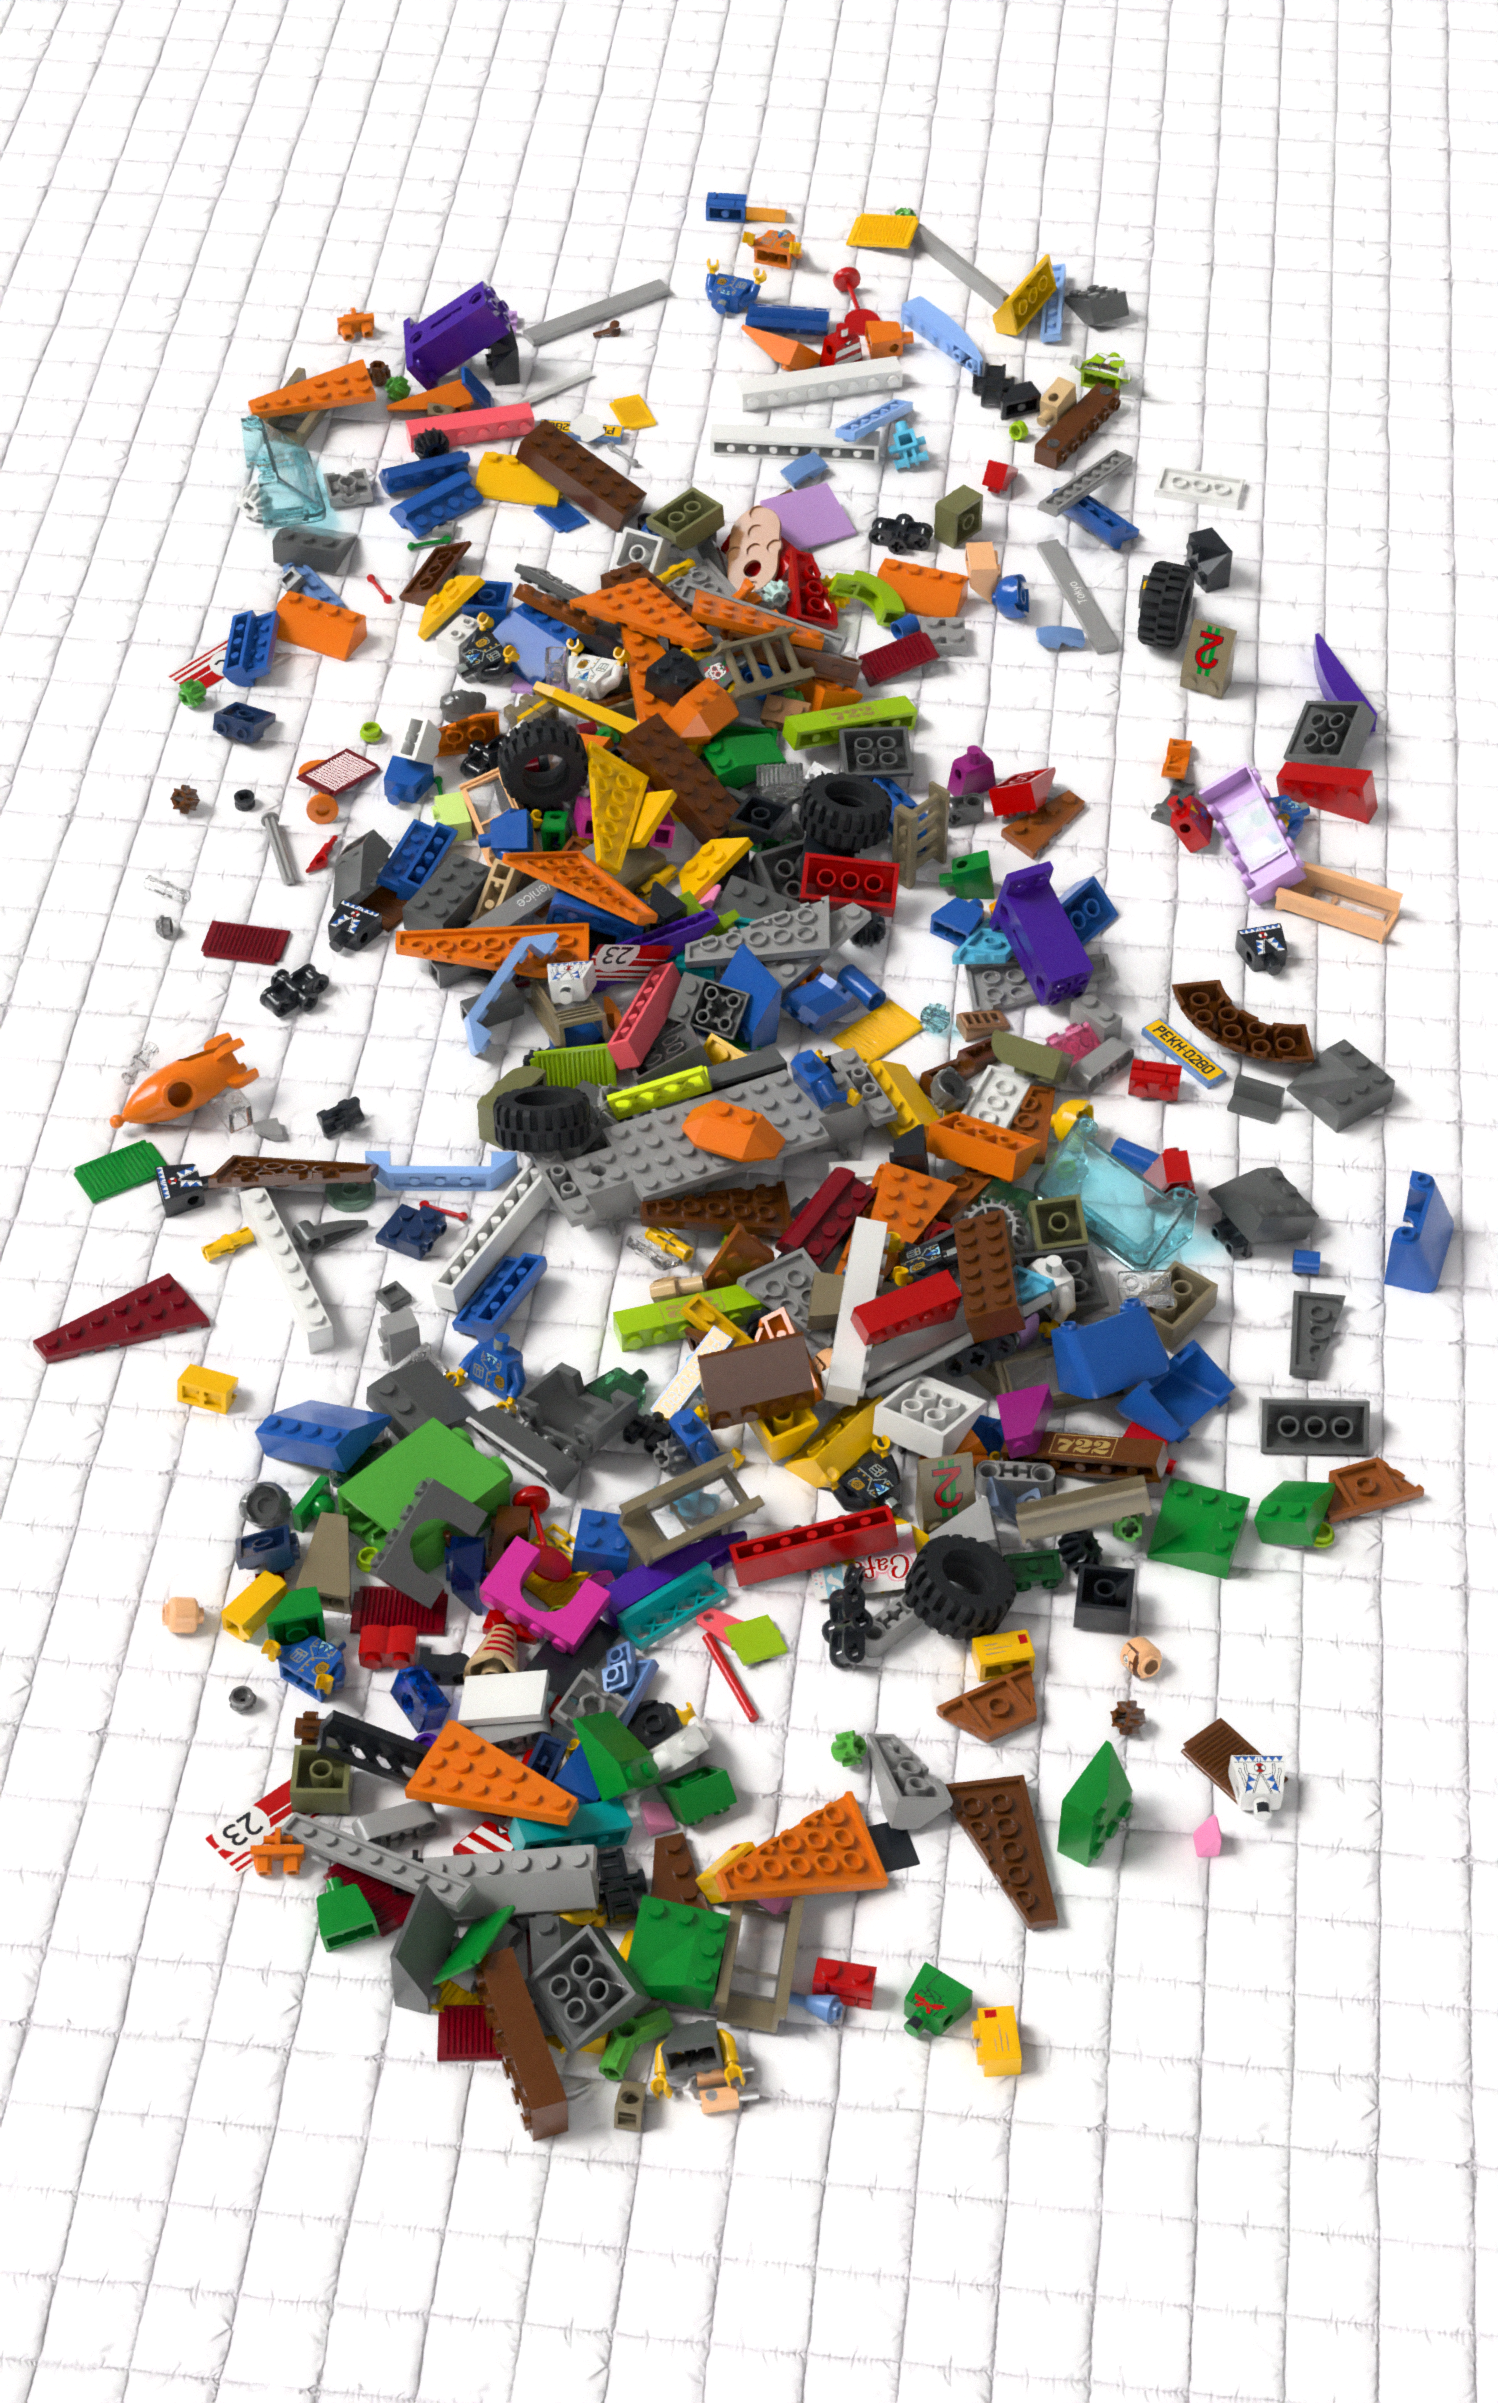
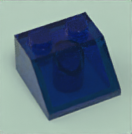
M452 1536L450 1547L445 1548L444 1560L445 1564H449L446 1567V1581H451L452 1593L477 1616H482L484 1604L480 1599L479 1588L483 1583V1576H487L485 1572V1537Z

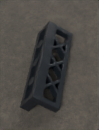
M333 1710L320 1723L316 1752L407 1786L411 1777L405 1774L402 1767L411 1768L416 1772L431 1747ZM327 1737L335 1739L340 1748L335 1749L327 1746ZM356 1747L360 1749L366 1758L356 1757L351 1748ZM376 1758H385L391 1768L382 1767Z

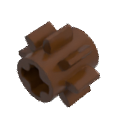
M373 361L370 363V368H367L373 386H384L387 383L386 379L391 378L389 365H385L383 361Z
M181 785V789L174 788L170 798L174 805L173 810H180L181 814H189V810L196 811L200 801L197 795L198 790L190 788V785Z
M1136 1700L1118 1701V1707L1110 1712L1113 1722L1111 1726L1120 1728V1735H1129V1733L1139 1734V1728L1147 1723L1144 1714L1145 1708L1137 1707Z
M305 1711L303 1718L296 1717L294 1738L302 1739L301 1745H317L320 1723L324 1720L318 1719L319 1712Z

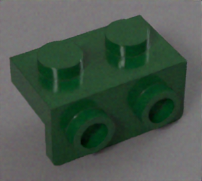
M1058 1549L1003 1555V1562L1009 1564L1011 1568L1010 1573L1014 1574L1017 1592L1032 1590L1031 1587L1042 1586V1589H1054L1059 1587V1584H1062L1065 1575L1061 1571Z

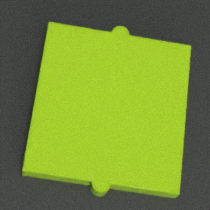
M768 1614L724 1627V1632L731 1643V1650L736 1652L743 1666L779 1656L788 1651L780 1636L781 1631L775 1628Z

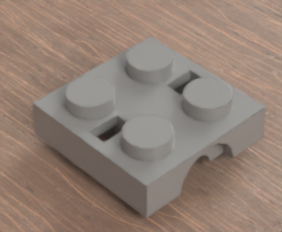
M365 468L355 469L353 472H349L347 476H342L341 473L335 474V472L323 474L330 508L373 502L372 491Z
M964 617L920 618V630L922 633L928 634L938 654H966Z
M583 1669L550 1717L578 1736L572 1721L573 1719L611 1711L619 1718L629 1704V1701L618 1693L611 1694L601 1689L600 1685L596 1683V1677ZM570 1695L579 1702L578 1706L567 1698Z

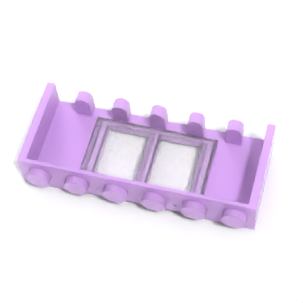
M1245 762L1198 792L1208 804L1207 810L1217 822L1215 827L1224 837L1225 841L1223 843L1233 856L1232 862L1242 874L1240 878L1249 889L1247 894L1259 905L1264 901L1267 902L1274 898L1279 887L1288 889L1307 878V875L1303 869L1305 866L1303 859L1294 851L1297 848L1294 841L1285 834L1288 831L1282 819L1278 820L1276 816L1280 814L1277 807L1268 800L1271 797L1268 789L1260 783L1262 777L1256 768L1252 769Z

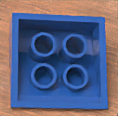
M741 944L719 983L751 994L737 1033L740 1041L747 1043L750 1050L753 1051L756 1050V1047H765L777 1041L782 986L745 944Z

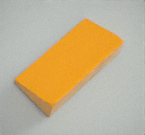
M746 207V220L785 223L787 209Z

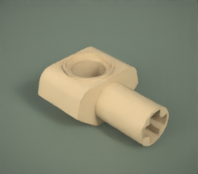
M704 1275L681 1279V1276H669L653 1281L649 1289L651 1299L656 1303L706 1292L707 1283Z

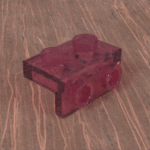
M1087 1021L1080 1025L1075 1022L1064 1029L1065 1033L1059 1035L1056 1032L1045 1039L1047 1042L1045 1046L1075 1055L1073 1062L1088 1055L1101 1045Z

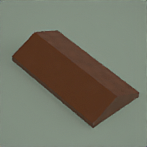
M471 541L435 547L400 594V601L424 606L436 594L472 545Z

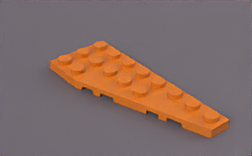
M620 622L623 646L631 655L630 660L627 662L638 725L656 713L665 720L674 706L644 690L647 668L666 654V652L655 637L628 629V624ZM711 738L698 740L684 739L683 742L686 745H709Z
M589 923L396 931L395 949L396 954L498 971L522 937L556 932L559 934L555 941L558 943V946L551 956L546 954L540 959L529 951L521 964L517 962L513 967L517 975L548 978L547 964L589 961L590 929Z

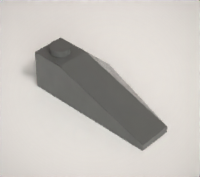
M560 1916L529 1918L533 1972L583 1928L571 1924ZM535 2004V2012L544 2036L556 2035Z

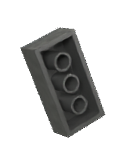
M453 852L402 908L404 929L412 931L460 928L474 913L491 867Z

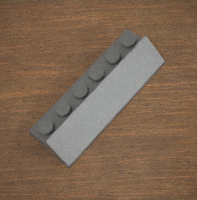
M594 1844L428 1857L423 1860V1864L475 1885L476 1893L460 1912L445 1907L454 1920L483 1918L508 1905L516 1907L512 1916L598 1909L599 1880L596 1877L597 1848Z

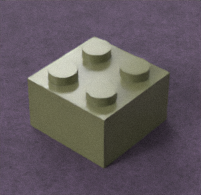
M963 484L939 500L935 505L934 539L955 549L982 530L983 494Z
M1080 1194L1029 1201L1027 1215L1034 1252L1088 1246L1089 1240Z
M295 1745L290 1784L292 1813L350 1814L355 1767L317 1753V1745ZM327 1745L335 1749L340 1748L339 1745Z

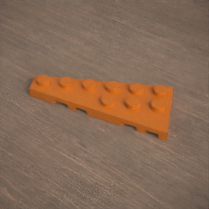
M696 589L691 618L696 622L752 635L773 632L774 629L780 626H786V628L796 626L797 630L788 638L791 644L822 651L825 634L818 630L799 626L757 611L753 607L743 606Z
M885 1162L870 1219L886 1222V1233H898L901 1237V1243L907 1241L915 1244L931 1224L934 1217L945 1206L949 1198L954 1195L958 1186ZM883 1249V1254H887L885 1269H880L879 1272L880 1275H884L883 1282H885L893 1272L894 1267L900 1262L898 1253L901 1250L889 1252L887 1249Z

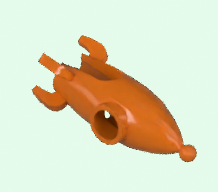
M229 1032L218 1035L205 1043L204 1051L178 1059L144 1080L127 1101L121 1115H113L110 1118V1125L114 1129H118L123 1126L124 1122L150 1124L175 1119L203 1106L228 1086L234 1089L245 1087L260 1076L256 1068L247 1071L244 1062L239 1064L234 1056V1051L245 1046L241 1037L232 1040Z

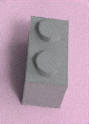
M1087 992L1071 1002L1069 1024L1096 1045L1100 1046L1111 1037H1115L1118 1040L1121 1039L1123 1017L1092 993Z
M410 1307L381 1316V1328L378 1329V1335L382 1346H379L383 1361H388L392 1370L422 1361L419 1324Z

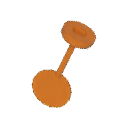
M312 760L304 763L299 768L298 775L325 760ZM318 791V795L310 798L306 806L308 818L317 824L332 822L336 819L339 812L337 801L332 796Z

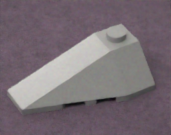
M867 1733L866 1741L882 1809L891 1828L898 1830L919 1829L952 1806L953 1800L946 1785L940 1779L934 1780L928 1774L929 1768L925 1764L919 1765L912 1758L913 1752L894 1734Z

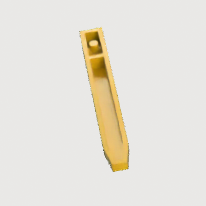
M536 681L533 687L536 695L588 722L595 721L596 725L600 728L604 726L611 727L621 738L638 726L636 720L539 681ZM687 745L699 759L703 751L702 748L705 746Z

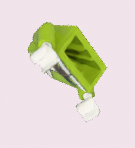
M1112 352L1109 355L1096 353L1091 359L1083 361L1084 357L1076 354L1071 356L1069 365L1074 366L1075 369L1081 372L1080 386L1092 389L1099 382L1120 390L1121 383L1129 384L1131 382L1132 368L1125 367V360L1116 352Z

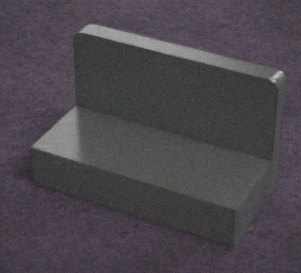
M1238 1074L1234 1082L1233 1095L1227 1106V1111L1274 1124L1283 1106L1285 1088Z

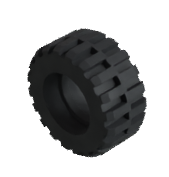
M1166 561L1154 563L1145 586L1138 621V640L1142 644L1173 650L1179 646L1193 596L1195 575L1194 570L1190 566Z
M535 718L533 722L527 723L525 721L520 724L521 727H514L509 732L510 736L506 735L502 740V746L499 747L497 753L498 768L507 794L511 798H515L517 803L521 805L526 803L527 807L534 809L535 806L540 807V809H547L548 806L555 808L564 801L565 803L571 801L573 795L577 796L582 790L581 786L584 787L586 785L589 773L585 745L576 729L571 725L567 726L564 721L558 720L555 722L554 718H546V720ZM550 754L563 758L556 767L546 772H531L524 769L528 762L541 755Z
M844 772L821 774L813 778L805 786L799 821L809 837H814L815 841L825 843L828 847H838L840 850L852 849V851H858L861 848L866 850L872 846L875 847L886 837L892 811V800L884 788L881 789L878 783H873L866 777L861 778L856 774L848 775Z
M559 1085L517 1088L499 1095L493 1104L495 1139L501 1147L508 1148L511 1151L517 1150L524 1153L567 1150V1148H575L579 1144H584L591 1135L590 1099L585 1092L577 1088L572 1089L568 1086L560 1087Z
M947 1534L929 1540L920 1550L905 1578V1593L908 1595L907 1600L910 1607H914V1614L919 1619L922 1618L925 1621L924 1624L930 1629L933 1627L938 1630V1634L943 1636L947 1634L955 1640L965 1638L966 1641H972V1638L994 1633L1014 1603L1017 1589L1014 1574L1010 1573L1011 1568L1009 1564L1003 1562L1002 1556L997 1551H992L990 1546L984 1542L983 1544L977 1542L976 1538L970 1536L964 1538L961 1534H954L951 1537ZM950 1581L962 1585L968 1591H970L971 1594L960 1590L959 1588L954 1586Z

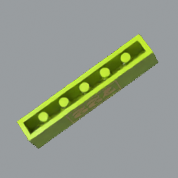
M904 695L785 716L782 736L792 749L797 751L838 743L839 729L907 726L908 730H913L918 710Z
M739 1285L699 1293L737 1327L745 1325L754 1310H760L762 1307L771 1310ZM696 1294L613 1312V1328L621 1351L637 1350L647 1346L687 1338L684 1331L686 1327L698 1328L681 1315L680 1311Z

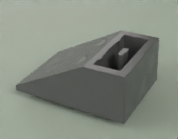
M1091 285L1085 291L1073 290L1069 292V295L1065 296L1064 302L1084 324L1097 325L1129 316L1126 291L1118 290L1117 287L1108 288V286L1099 287V285Z
M374 829L348 844L336 859L332 905L334 909H337L342 899L352 902L356 896L361 898L369 890L368 884L379 876L378 870L390 860L388 855L393 848Z
M684 972L667 1018L675 1023H683L688 1020L693 1029L709 1034L712 1032L716 1036L734 1040L751 994Z

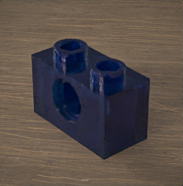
M424 1664L399 1670L390 1693L415 1731L419 1734L441 1728L451 1704Z

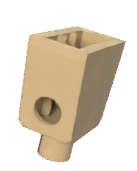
M1059 376L1040 399V415L1036 419L1039 426L1043 428L1047 425L1053 427L1077 404L1076 384Z

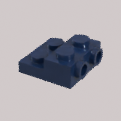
M235 702L214 713L213 731L225 737H236L244 743H254V741L264 736V729L267 726L275 723L276 714Z
M401 1204L375 1236L376 1243L420 1261L426 1253L432 1250L439 1236H443L446 1232L447 1222L445 1214L424 1205L420 1210Z
M289 1524L235 1539L236 1563L239 1570H254L266 1563L269 1572H284L295 1566L296 1560L301 1559L297 1533H291Z

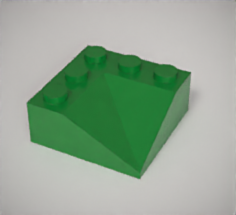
M1171 1477L1163 1498L1147 1558L1227 1580L1247 1522L1250 1498Z
M1107 1740L1062 1800L1057 1852L1085 1867H1088L1094 1858L1098 1859L1101 1856L1105 1847L1104 1843L1108 1838H1114L1119 1829V1822L1122 1818L1127 1819L1134 1806L1131 1802L1133 1791L1112 1743Z
M643 1895L627 1964L648 1995L709 2011L715 1991L730 1916Z

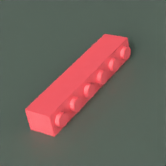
M529 402L405 421L406 437L411 453L414 452L413 439L418 438V433H424L425 428L428 431L433 427L436 430L441 429L448 437L449 447L525 436L535 429L534 415Z
M674 962L652 967L607 1044V1048L619 1070L639 1067L643 1063L654 1040L658 1037L662 1026L665 1024L682 979Z

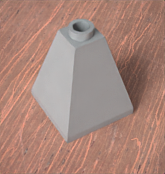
M987 1497L981 1498L928 1534L929 1540L947 1534L950 1537L954 1534H961L964 1538L970 1536L976 1538V1541L981 1544L983 1542L988 1544L992 1551H997L1002 1556L998 1531Z

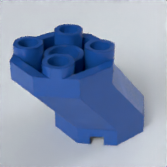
M819 972L814 980L787 993L781 1000L780 1007L795 1020L805 1024L807 1028L818 1035L829 1023L856 1010L862 1001L830 976Z

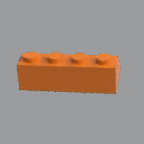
M889 558L884 559L877 573L878 578L886 582L897 592L907 613L935 618L958 617L968 597L969 576Z
M290 590L277 604L276 610L280 615V622L276 639L345 662L367 638L365 615Z
M956 1111L930 1123L927 1152L935 1154V1157L938 1159L955 1161L958 1166L977 1169L981 1174L997 1176L1003 1182H1014L1025 1176L1041 1147L1042 1141Z

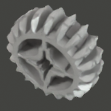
M992 1198L990 1204H986L984 1200H981L980 1207L972 1204L973 1212L965 1211V1218L970 1219L991 1211L1004 1209L1012 1231L1014 1250L1016 1253H1020L1021 1248L1019 1245H1025L1026 1240L1024 1236H1027L1028 1231L1025 1228V1218H1021V1211L1019 1209L1015 1210V1206L1012 1203L1006 1206L1005 1200L1002 1199L996 1204V1200Z

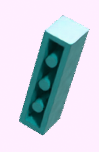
M619 1799L585 1805L578 1804L579 1808L569 1826L513 1817L508 1836L514 1850L594 1844L597 1849L627 1845L633 1824L622 1800Z

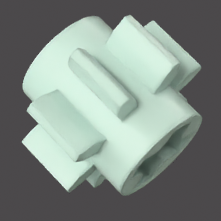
M781 579L778 582L770 580L763 587L766 594L762 595V598L771 608L774 606L782 607V605L790 600L787 594L791 591Z

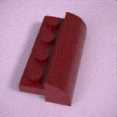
M844 1167L834 1168L775 1244V1249L784 1254H789L803 1247L820 1269L853 1226L856 1217H860L876 1196V1190L855 1178V1172Z

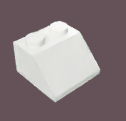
M624 527L611 568L618 569L629 563L639 561L656 576L666 563L672 543L664 538Z

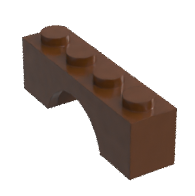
M498 1505L497 1515L491 1517V1533H494V1536H489L488 1552L491 1553V1556H486V1573L490 1574L516 1536L529 1542L531 1507ZM523 1584L522 1589H521V1594H522V1595H523L524 1584Z

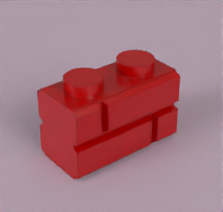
M1133 1059L1128 1095L1157 1098L1163 1101H1177L1182 1066Z
M818 1957L812 1983V1995H838L843 2005L858 2006L859 2008L871 2010L876 1990L877 1967Z

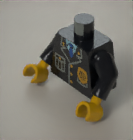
M481 612L477 617L480 627L476 628L472 639L462 650L465 663L456 667V670L461 679L473 674L479 683H484L489 680H500L505 674L514 671L512 662H517L520 656L516 652L517 649L508 645L504 649L490 630L486 631V628H491L494 625V620L488 614Z
M888 1232L891 1235L887 1251L897 1252L898 1249L901 1250L898 1253L901 1266L894 1267L892 1276L898 1286H908L947 1269L950 1273L949 1266L958 1263L956 1247L943 1252L937 1241L923 1245H916L907 1241L901 1243V1237L898 1233Z
M883 1435L881 1437L884 1447H880L876 1439L872 1442V1450L876 1454H880L881 1459L875 1456L841 1479H839V1471L835 1467H830L827 1470L831 1479L826 1473L821 1475L820 1483L824 1487H831L833 1489L831 1493L845 1511L858 1513L889 1505L893 1517L901 1511L902 1504L899 1500L902 1483L893 1455H889L887 1451L890 1446L888 1436Z

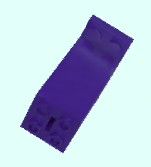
M481 281L420 323L414 322L408 317L403 321L406 369L427 391L437 388L441 377L510 333L509 323L511 321L507 303L497 297L493 287H488L484 281Z
M1050 861L1006 874L989 922L992 932L998 930L1004 932L1041 1007L1049 1004L1053 1006L1068 998L1076 999L1082 996L1094 971L1093 965L1049 882L1054 870Z

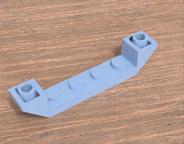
M554 932L522 937L516 943L464 1019L471 1055L475 1056L479 1052L484 1053L492 1042L489 1040L492 1032L478 1023L477 1020L481 1022L489 1012L486 1009L489 1002L492 1001L494 1003L502 993V990L499 989L504 981L508 983L516 972L513 970L517 962L521 964L529 954V951L540 959L546 954L551 956L558 946V943L555 941L559 934Z
M365 1151V1163L378 1164L379 1174L375 1179L392 1191H492L518 1173L517 1152H492L491 1166H392L390 1151Z

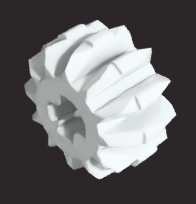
M255 483L247 484L236 497L238 503L236 506L241 508V513H245L247 519L251 517L254 521L262 520L272 510L273 504L271 501L273 498L268 496V491H264L262 485L258 487Z

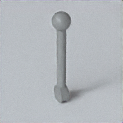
M613 442L607 444L610 451H615L631 463V466H638L639 462L637 459H632Z

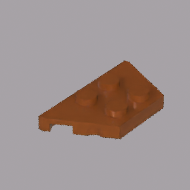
M737 1223L703 1274L707 1283V1291L737 1285L739 1277L773 1262L775 1259L774 1251L767 1245L762 1244L755 1235L751 1236L748 1234L742 1223Z
M1379 1457L1331 1470L1328 1474V1483H1335L1336 1488L1327 1509V1522L1331 1524L1423 1497L1425 1489L1420 1484L1415 1487L1406 1481L1403 1473L1391 1468L1388 1463Z
M1027 1664L936 1706V1714L987 1743L1037 1721V1708L1032 1682V1666Z

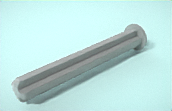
M268 812L261 817V823L266 827L283 883L285 885L293 884L295 882V875L278 824L279 816L275 812Z

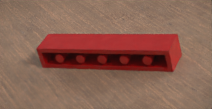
M889 1505L732 1544L729 1545V1550L738 1586L742 1587L899 1547L895 1520Z

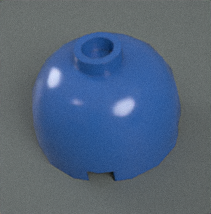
M1023 574L1004 577L997 584L995 592L992 593L993 605L997 606L998 611L1005 617L1020 619L1027 617L1024 611L1029 613V590L1024 589L1023 583L1026 582Z

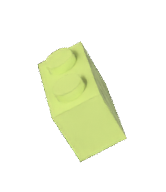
M462 792L434 796L435 806H431L433 820L458 830V834L453 842L472 839L471 819Z

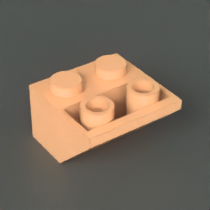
M992 542L966 543L965 564L970 588L990 604H993L992 593L995 592L996 586L999 581L997 582V577H1001L998 552L993 549Z

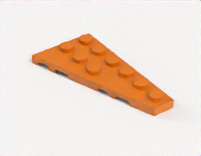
M363 359L249 400L248 408L252 420L374 402L376 401V393Z

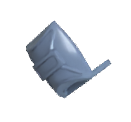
M993 1476L989 1477L986 1487V1497L992 1511L999 1518H1004L1018 1526L1016 1504L1026 1502L1030 1498H1043L1041 1490L1038 1488H1034L1017 1498L1003 1483Z

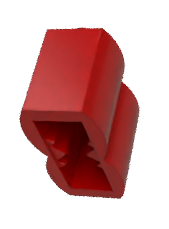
M366 1625L361 1627L358 1651L360 1666L371 1670L387 1666L397 1670L416 1667L419 1645L418 1628L409 1625H396L392 1627Z

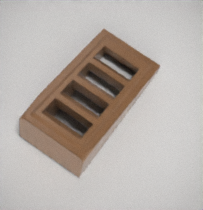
M1001 1010L956 1014V1027L965 1042L991 1035L994 1029L999 1031L1010 1029V1024Z

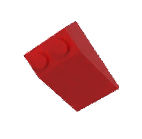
M1050 767L1013 774L990 788L988 792L994 816L1003 815L1004 819L1017 816L1018 812L1024 811L1025 815L1038 812V808L1046 803L1056 768Z

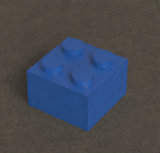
M484 580L486 583L462 605V614L477 620L478 615L484 612L494 620V625L486 629L495 630L513 608V583Z
M582 1508L573 1550L572 1571L594 1574L598 1571L611 1570L614 1578L618 1579L627 1572L632 1544L618 1524L621 1514Z

